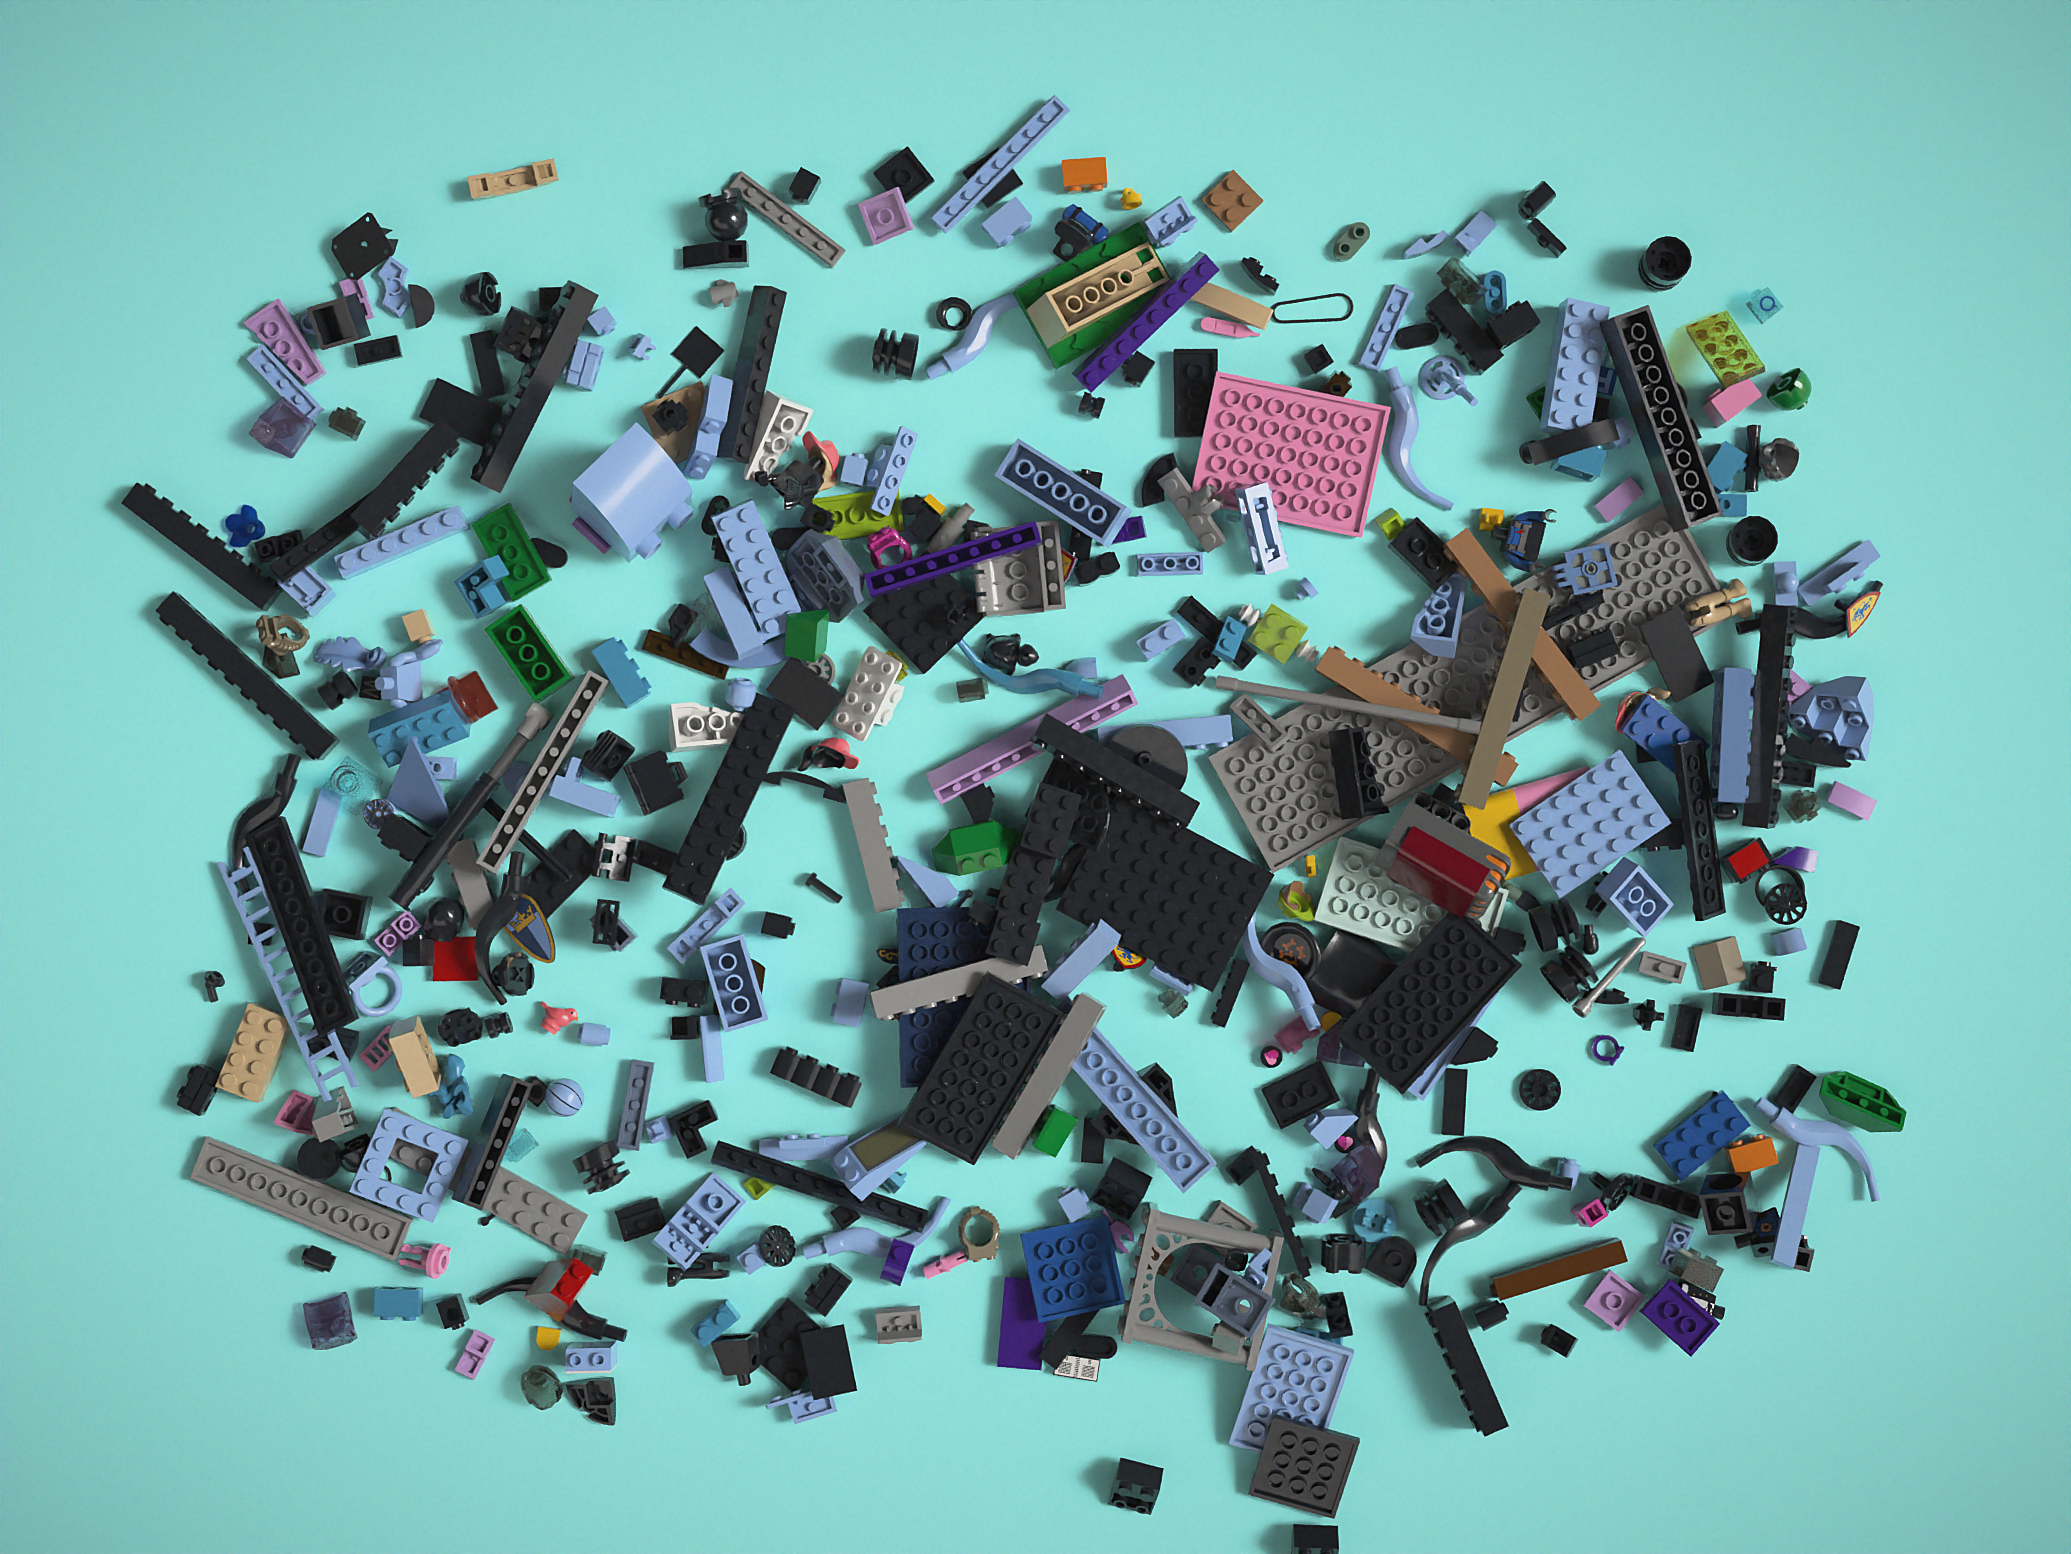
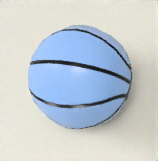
M561 1078L553 1081L547 1087L544 1100L548 1110L555 1116L571 1117L582 1108L584 1093L577 1082Z

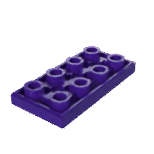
M1005 1276L997 1367L1039 1371L1042 1369V1359L1038 1355L1044 1347L1046 1321L1038 1323L1029 1278Z

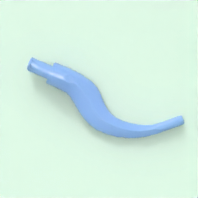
M1014 295L1000 297L981 306L973 315L959 344L942 354V359L939 362L925 369L928 378L932 381L949 370L951 373H954L980 355L988 345L992 327L997 318L1006 311L1019 307V303Z
M1397 366L1387 369L1385 373L1392 389L1389 392V396L1395 411V420L1389 440V454L1392 464L1399 477L1411 490L1424 499L1451 511L1454 503L1429 491L1421 483L1412 468L1410 452L1419 430L1417 407L1409 385L1404 386Z
M1254 913L1243 934L1244 950L1251 968L1263 980L1286 993L1295 1012L1301 1013L1309 1031L1320 1027V1022L1312 1007L1315 1005V1001L1298 971L1291 965L1272 958L1262 950L1256 935Z
M1763 1096L1756 1101L1754 1107L1770 1119L1769 1124L1788 1138L1806 1146L1836 1145L1847 1151L1857 1161L1865 1174L1871 1202L1880 1201L1875 1175L1869 1158L1851 1133L1842 1126L1832 1122L1799 1119L1784 1107L1777 1108Z
M943 1196L933 1216L925 1224L922 1233L915 1231L909 1235L897 1237V1239L914 1244V1248L919 1246L934 1231L951 1199ZM857 1227L822 1236V1241L802 1248L806 1260L825 1253L830 1257L847 1251H856L876 1258H887L894 1238L884 1236L869 1228Z

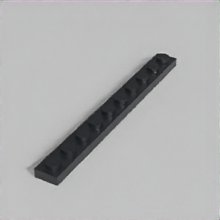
M720 1140L717 1141L710 1163L922 1233L929 1212V1210L875 1192H871L861 1201L842 1181Z

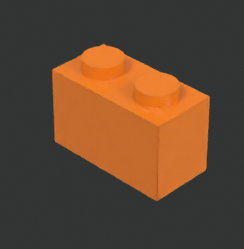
M1106 157L1062 160L1063 191L1076 194L1084 189H1090L1091 192L1103 191V188H1107Z
M1764 1133L1753 1135L1751 1140L1746 1142L1742 1140L1732 1141L1729 1143L1730 1146L1724 1148L1731 1173L1754 1171L1779 1163L1772 1137L1764 1136Z

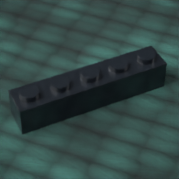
M1238 958L1236 961L1233 960L1231 964L1233 969L1231 973L1227 974V984L1221 989L1220 993L1222 996L1216 1002L1215 1006L1217 1009L1216 1012H1212L1210 1017L1211 1023L1223 1028L1226 1027L1250 964Z

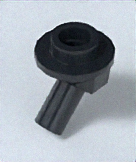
M207 971L204 974L206 981L204 986L206 987L210 1003L219 1000L216 988L224 986L225 980L220 972Z

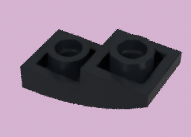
M1243 257L1241 267L1248 277L1260 288L1275 295L1280 285L1276 282L1277 279L1268 274L1260 275L1264 266L1260 265L1261 262L1253 257L1248 259Z
M294 530L254 542L260 564L279 559L301 543L303 536L301 530Z
M1589 988L1588 991L1581 990V995L1578 998H1585L1593 989ZM1612 988V991L1605 990L1603 996L1599 995L1594 1002L1616 1005L1629 1003L1630 999L1624 997L1626 992Z
M1338 1292L1321 1295L1331 1339L1352 1336L1353 1330L1344 1293Z

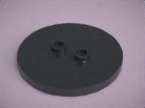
M1153 724L1128 726L1114 734L1104 746L1178 790L1182 789L1186 781L1188 761L1185 750L1175 735L1160 726ZM1107 786L1108 794L1113 799L1115 794Z

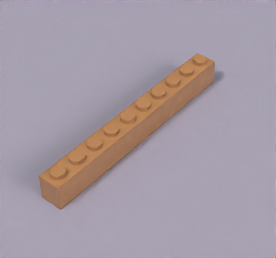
M1465 528L1443 545L1445 548L1443 552L1450 561L1454 560L1458 565L1457 571L1462 578H1468L1471 582L1470 588L1477 597L1481 596L1485 601L1483 605L1490 614L1494 613L1499 619L1497 621L1499 627L1504 632H1509L1510 626H1507L1510 614L1515 613L1517 605H1514V599L1517 593L1469 529ZM1541 626L1529 666L1531 668L1534 666L1539 672L1537 675L1539 680L1544 685L1548 684L1552 689L1551 695L1557 703L1561 702L1566 708L1564 712L1571 721L1579 722L1599 708L1601 704Z
M1335 645L1333 648L1329 646L1314 668L1315 672L1364 702L1440 715L1439 709L1430 704L1428 707L1420 703L1421 698L1411 692L1407 695L1401 691L1402 687L1394 681L1386 682L1382 679L1383 675L1374 669L1370 672L1363 667L1365 664L1355 657L1352 660L1345 656L1346 652ZM1391 718L1460 762L1468 763L1470 754L1467 753L1470 742L1475 740L1476 734ZM1506 751L1501 754L1493 782L1500 787L1507 785L1519 765L1515 762L1516 757Z

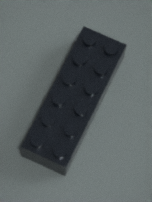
M439 419L350 515L349 524L368 541H371L373 538L378 539L384 533L387 522L393 523L400 515V508L403 505L407 507L414 500L416 491L418 489L422 491L428 485L430 475L432 473L438 474L444 467L445 459L447 457L451 459L458 452L460 435L442 419Z
M1449 1295L1426 1305L1427 1312L1424 1313L1429 1326L1436 1330V1333H1433L1437 1345L1445 1351L1442 1357L1446 1366L1454 1372L1451 1378L1455 1387L1463 1393L1460 1395V1399L1468 1412L1471 1411L1472 1415L1468 1417L1477 1433L1481 1432L1486 1437L1509 1427L1456 1301Z

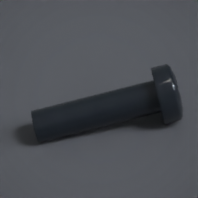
M815 872L811 873L805 885L808 887L810 885L814 886L838 904L843 896L816 878L818 874Z

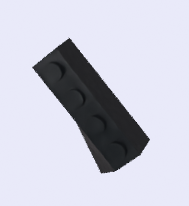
M1363 727L1328 732L1341 819L1390 813L1388 805L1384 806L1381 796H1384L1382 787L1377 785L1375 775L1378 773L1376 767L1373 766L1369 759L1371 751Z

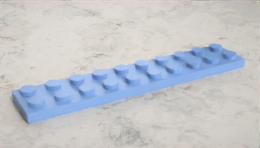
M1067 996L1056 1008L1063 1011L1064 1014H1069L1073 1007L1071 1006L1072 998ZM1058 1024L1054 1032L1058 1033L1061 1025ZM1096 1027L1072 1068L1184 1194L1209 1172L1217 1162Z

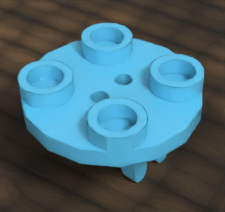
M1371 1198L1363 1200L1357 1206L1352 1222L1354 1230L1359 1237H1365L1367 1242L1378 1243L1382 1239L1392 1236L1396 1229L1397 1217L1395 1210L1389 1203L1382 1199Z

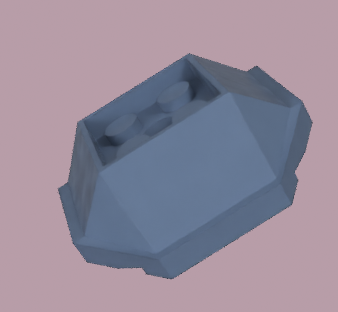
M810 529L786 552V577L797 602L805 612L828 609L829 622L840 623L864 601L862 591L865 576L836 536L820 534Z

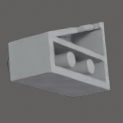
M344 1086L329 1091L332 1098L329 1102H324L322 1096L319 1095L312 1118L313 1126H311L312 1133L316 1139H319V1142L360 1127Z

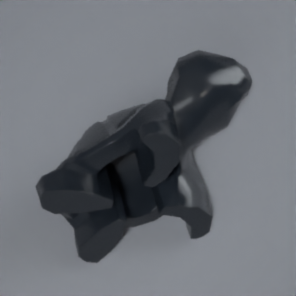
M989 633L986 635V644L983 649L984 655L981 661L998 669L1008 670L1007 675L1011 676L1016 670L1017 663L1020 666L1028 667L1038 661L1039 655L1030 644L1020 646V634L1016 633L1014 638L1007 635L994 636Z

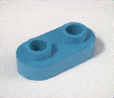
M1497 270L1490 271L1483 279L1484 308L1488 314L1493 316L1499 312L1502 314L1507 307L1506 278L1502 272ZM1490 280H1496L1497 286H1492ZM1491 302H1497L1499 307L1493 308Z

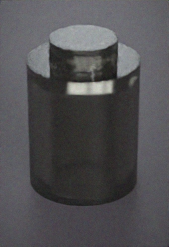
M982 677L956 682L959 703L986 699L985 695L989 694L987 681L983 682Z

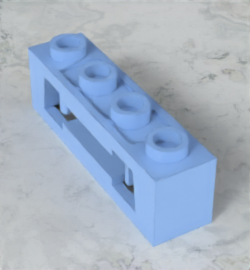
M1255 482L1234 489L1255 575H1268L1288 568V557L1283 548L1282 532L1278 527L1277 511L1273 507L1272 491L1268 486V482ZM1256 548H1257L1258 553H1259L1260 561H1259V559H1258V555H1257Z

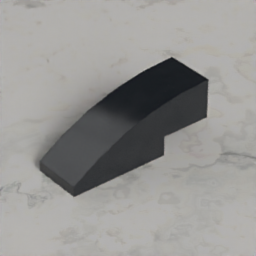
M1787 733L1784 737L1785 753L1802 762L1827 768H1849L1852 765L1816 738L1810 739L1806 743L1794 733Z

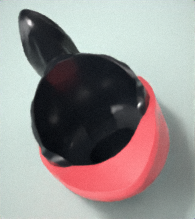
M830 737L824 739L818 745L807 747L802 754L801 763L797 770L799 772L805 771L811 764L821 768L836 767L841 769L845 767L847 769H855L859 764V758L850 754V745L846 740Z

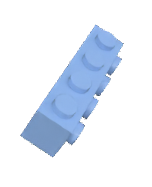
M727 566L703 576L704 585L738 660L740 661L762 652L763 643L766 642L761 630H756L754 625L757 623L752 610L748 612L745 604L748 601L744 592H739L736 586L739 584L735 572L731 573Z
M1101 918L1096 924L1092 922L1084 931L1085 935L1081 939L1077 937L1073 941L1070 951L1068 953L1063 952L1057 958V964L1053 968L1049 966L1048 971L1043 973L1042 977L1044 979L1041 987L1060 1003L1119 943L1121 935Z

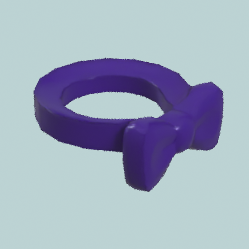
M1610 1035L1597 1037L1592 1045L1594 1056L1601 1061L1609 1062L1610 1066L1615 1064L1625 1049L1624 1046H1619L1617 1040ZM1601 1040H1610L1614 1044L1616 1054L1613 1057H1603L1598 1053L1597 1045Z

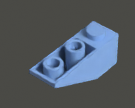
M902 856L897 857L900 861L897 863L898 867L904 874L909 872L913 877V880L910 882L918 892L920 890L924 891L927 895L925 901L931 908L943 907L960 894L945 875Z

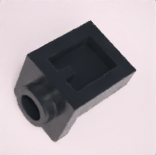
M1758 961L1757 965H1751L1748 991L1773 993L1774 971H1777V967L1771 966V962Z

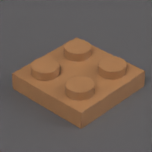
M1233 169L1201 202L1233 232L1264 200Z

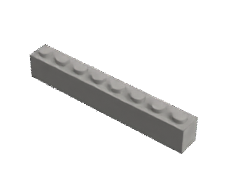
M1042 944L1034 945L1028 966L993 956L868 991L874 1018L886 1021L893 1019V1014L902 1012V1015L916 1012L915 1008L920 1006L928 1009L937 1006L936 1002L945 1000V1003L956 1001L959 995L966 994L967 997H971L987 971L1012 984L1022 982L1021 978L1030 976V979L1043 976L1042 972L1048 971Z
M1081 992L1080 995L1077 994L1073 998L1071 1011L1069 1014L1065 1013L1060 1020L1059 1025H1061L1058 1033L1054 1032L1050 1037L1048 1050L1046 1052L1043 1051L1037 1060L1038 1067L1035 1072L1032 1070L1025 1081L1028 1084L1024 1090L1021 1089L1014 1099L1016 1102L1015 1106L1006 1112L1003 1117L1005 1123L1001 1129L997 1128L992 1136L994 1141L991 1146L1012 1160L1018 1159L1108 1007L1086 992Z

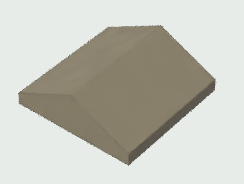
M1736 936L1692 947L1704 990L1727 986L1747 979Z

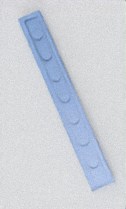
M1054 94L930 220L946 235L1070 112V109Z

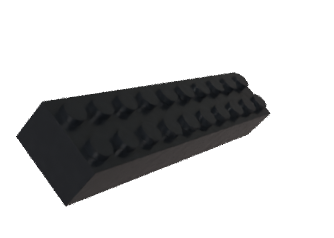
M1649 305L1600 322L1601 331L1673 532L1693 527L1723 515Z

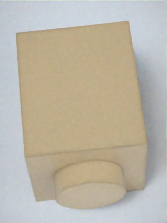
M420 609L402 616L411 642L422 645L423 642L432 640L431 637L436 635L426 610Z

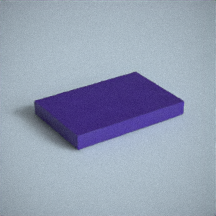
M1670 1278L1661 1285L1639 1310L1690 1357L1721 1324Z

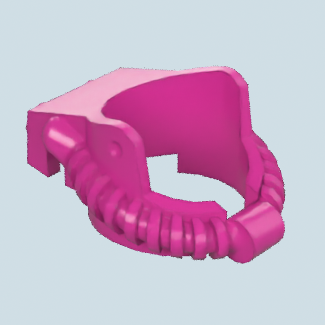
M889 525L882 527L880 531L871 534L866 539L871 563L876 570L889 567L881 564L880 558L883 550L889 546L899 545L903 549L904 554L900 561L901 563L912 559V549L908 541L898 535L897 530L891 529Z

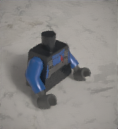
M1547 509L1545 512L1526 511L1517 514L1513 519L1506 522L1505 528L1494 525L1490 538L1501 541L1499 551L1504 553V558L1513 568L1532 572L1536 577H1541L1542 575L1539 572H1535L1538 567L1545 568L1541 562L1537 561L1547 524L1543 521L1556 523L1557 520H1550L1549 515L1553 512L1557 513V511Z

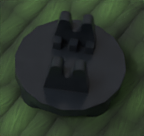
M470 1007L452 1010L444 1014L437 1026L439 1036L451 1047H457L460 1044L478 1040L482 1036V1020L477 1013L471 1011Z

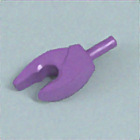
M1104 1209L1101 1212L1104 1216L1107 1215L1113 1244L1120 1251L1128 1254L1129 1251L1120 1240V1236L1125 1234L1134 1242L1132 1229L1123 1220H1114L1108 1211Z

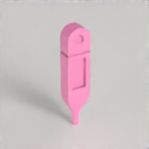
M1211 317L1203 318L1200 323L1201 329L1208 333L1238 339L1250 336L1260 337V333L1252 331L1241 323Z

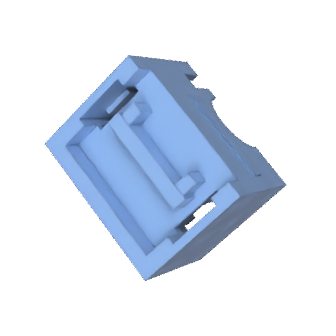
M309 566L284 585L279 580L277 581L280 588L313 619L337 596L334 590Z

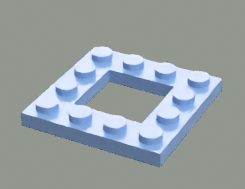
M384 1107L351 1183L349 1192L434 1223L469 1140ZM397 1138L438 1153L421 1193L380 1178Z

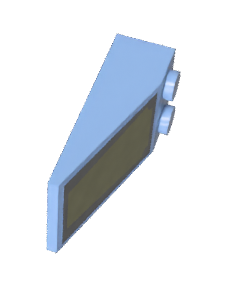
M902 1114L845 1146L828 1161L847 1188L861 1201L928 1143L898 1127L897 1122Z

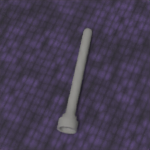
M1644 937L1638 938L1585 998L1577 999L1571 1008L1579 1017H1587L1591 1012L1592 1003L1646 944V939Z

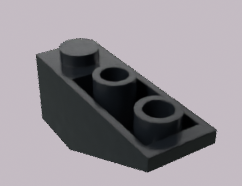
M747 240L718 241L682 247L683 269L749 267V245Z

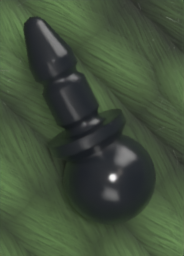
M1312 1168L1315 1177L1327 1186L1325 1190L1330 1191L1333 1199L1342 1200L1347 1196L1348 1190L1343 1183L1337 1182L1336 1178L1332 1181L1323 1171Z

